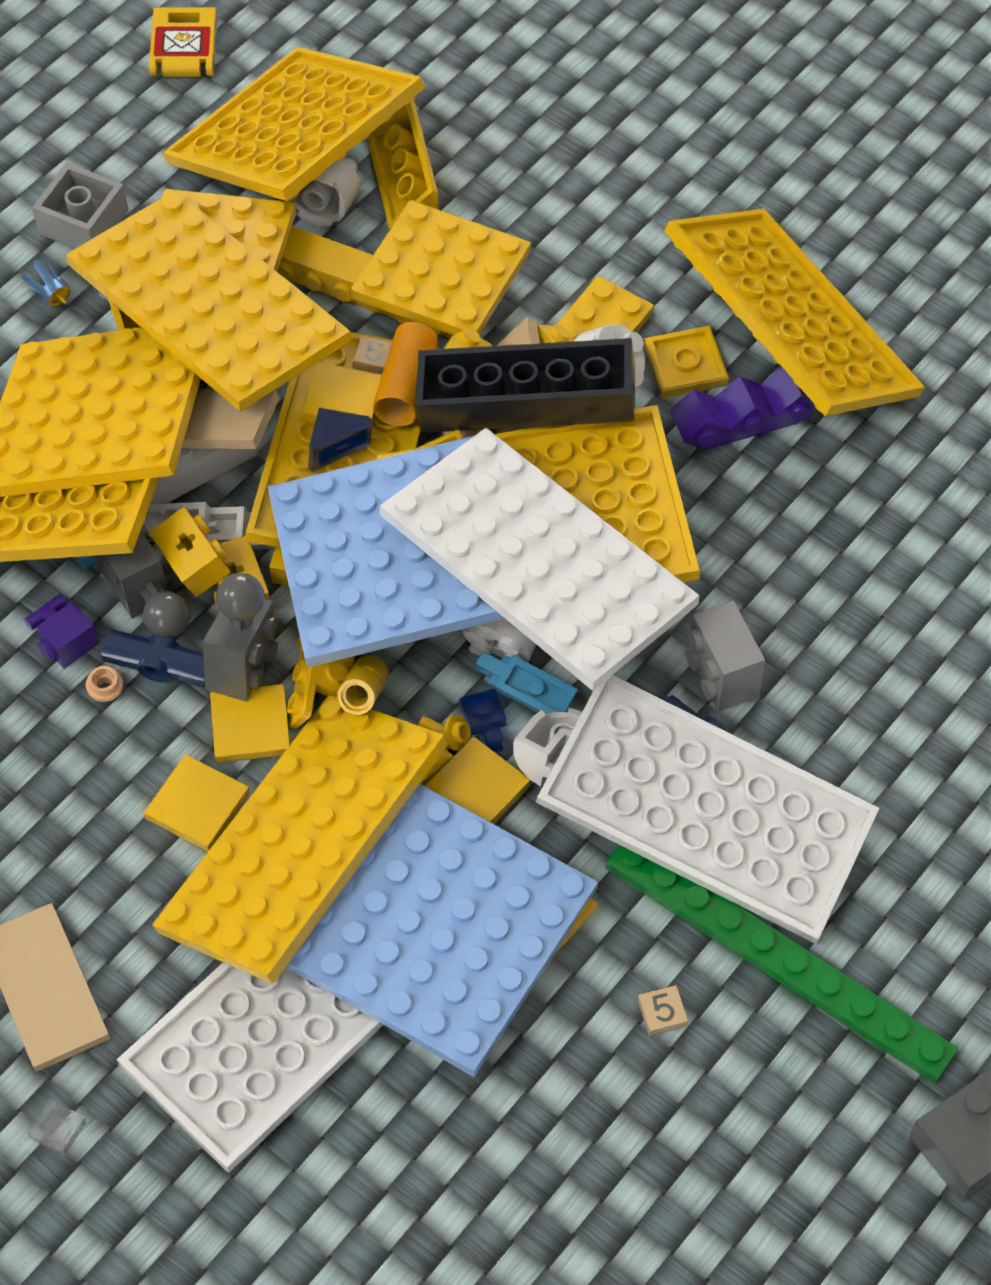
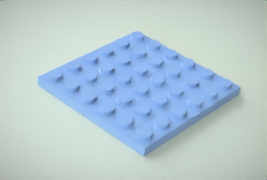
M474 436L268 486L307 667L505 619L478 597L474 591L467 588L380 516L381 504Z
M419 784L286 968L475 1077L598 889V881Z

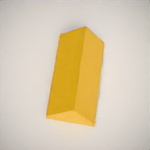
M413 100L394 113L388 122L378 126L367 138L389 229L392 228L409 200L439 210L438 191Z

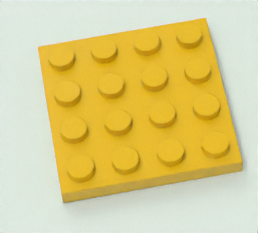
M165 189L162 198L175 190ZM176 190L276 272L278 271L296 215L295 202Z
M409 200L351 288V299L451 335L461 333L464 328H471L480 335L530 254L531 242Z

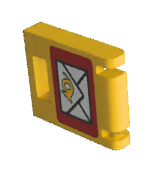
M216 7L153 8L149 59L150 76H157L158 63H162L163 77H201V63H206L207 76H214L217 33ZM171 22H199V23H171Z

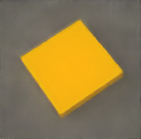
M710 325L644 338V347L662 399L688 394L693 389L703 391L728 385L729 377Z
M323 362L316 363L300 412V420L369 435L375 416L373 403L382 375Z
M284 684L262 686L258 690L253 688L247 702L210 692L216 763L282 756L288 749L290 740Z
M473 736L425 787L494 824L531 786V780Z
M185 754L144 811V816L150 822L209 851L250 794V790L245 784Z

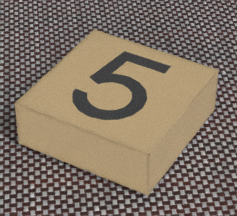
M361 336L353 361V369L382 375L392 342Z
M676 985L638 995V1003L649 1036L687 1027L688 1019Z

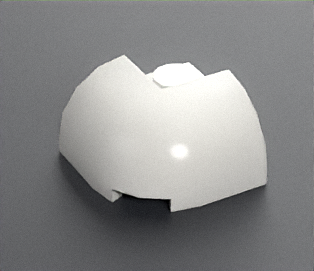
M569 707L568 712L545 714L541 710L530 719L516 736L513 743L514 757L518 767L528 779L540 787L545 782L582 711Z

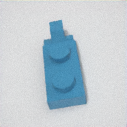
M482 652L476 663V670L490 678L488 685L495 688L497 692L537 713L541 710L545 714L567 712L578 694L577 688L514 655L512 657L503 655L502 659L499 660Z

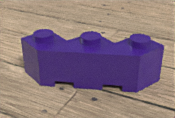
M780 367L762 384L739 376L716 397L693 389L669 411L683 441L698 448L708 450L798 424L800 421L808 418L816 407L803 390L795 385L793 379L783 367Z

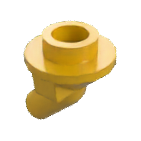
M459 714L450 715L444 725L423 715L418 726L443 734L449 743L446 749L460 751L467 744L471 736L469 724Z

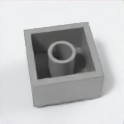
M67 162L32 207L38 234L73 248L81 246L117 225L129 211L122 183Z
M734 600L693 614L691 630L688 631L690 643L689 649L686 650V658L690 668L693 671L697 670L702 678L701 687L708 701L713 700L718 712L759 698L765 659Z

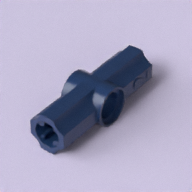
M114 629L109 633L107 632L103 640L101 653L104 662L135 669L143 677L154 682L162 683L170 678L205 687L203 652L181 647L178 642L168 636L152 634L150 638Z

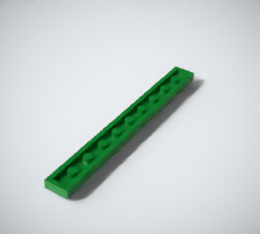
M621 845L615 849L606 861L605 869L936 1085L957 1054L958 1047L734 902Z

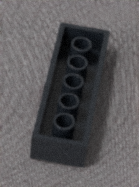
M632 338L419 350L415 408L421 433L635 421V361Z

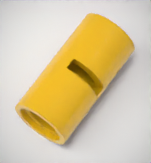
M366 655L355 662L337 693L338 702L343 710L353 715H362L372 708L389 678L388 667L382 659L377 656Z

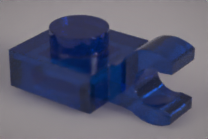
M495 688L460 698V707L466 722L470 726L471 736L482 733L488 748L495 753L503 751L504 747L501 741L504 738L500 727L507 726Z

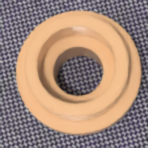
M100 666L89 674L86 680V689L89 696L96 701H112L121 694L123 679L115 669L109 666ZM102 684H111L109 687L99 688Z

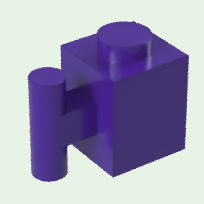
M58 594L24 618L30 630L37 629L40 642L37 645L42 654L49 661L55 659L63 669L99 644L94 625L72 602L67 604L61 594Z

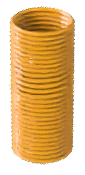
M406 322L399 325L395 330L373 403L375 415L389 425L407 426L412 424L417 418L415 398L418 353L420 349L434 350L438 346L436 333L422 323Z

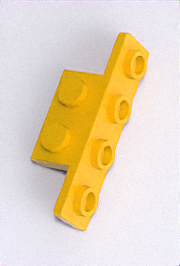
M299 635L297 641V648L300 649L299 661L296 663L292 673V680L295 681L294 693L291 695L287 705V712L290 713L289 727L297 729L311 717L315 692L337 697L341 684L353 667L355 656L307 667Z

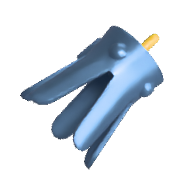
M35 260L33 265L46 285L43 286L27 275H23L22 279L29 284L31 289L44 297V301L50 306L56 307L62 303L65 304L70 295L68 284L58 276L51 260L48 263L55 278L40 261Z

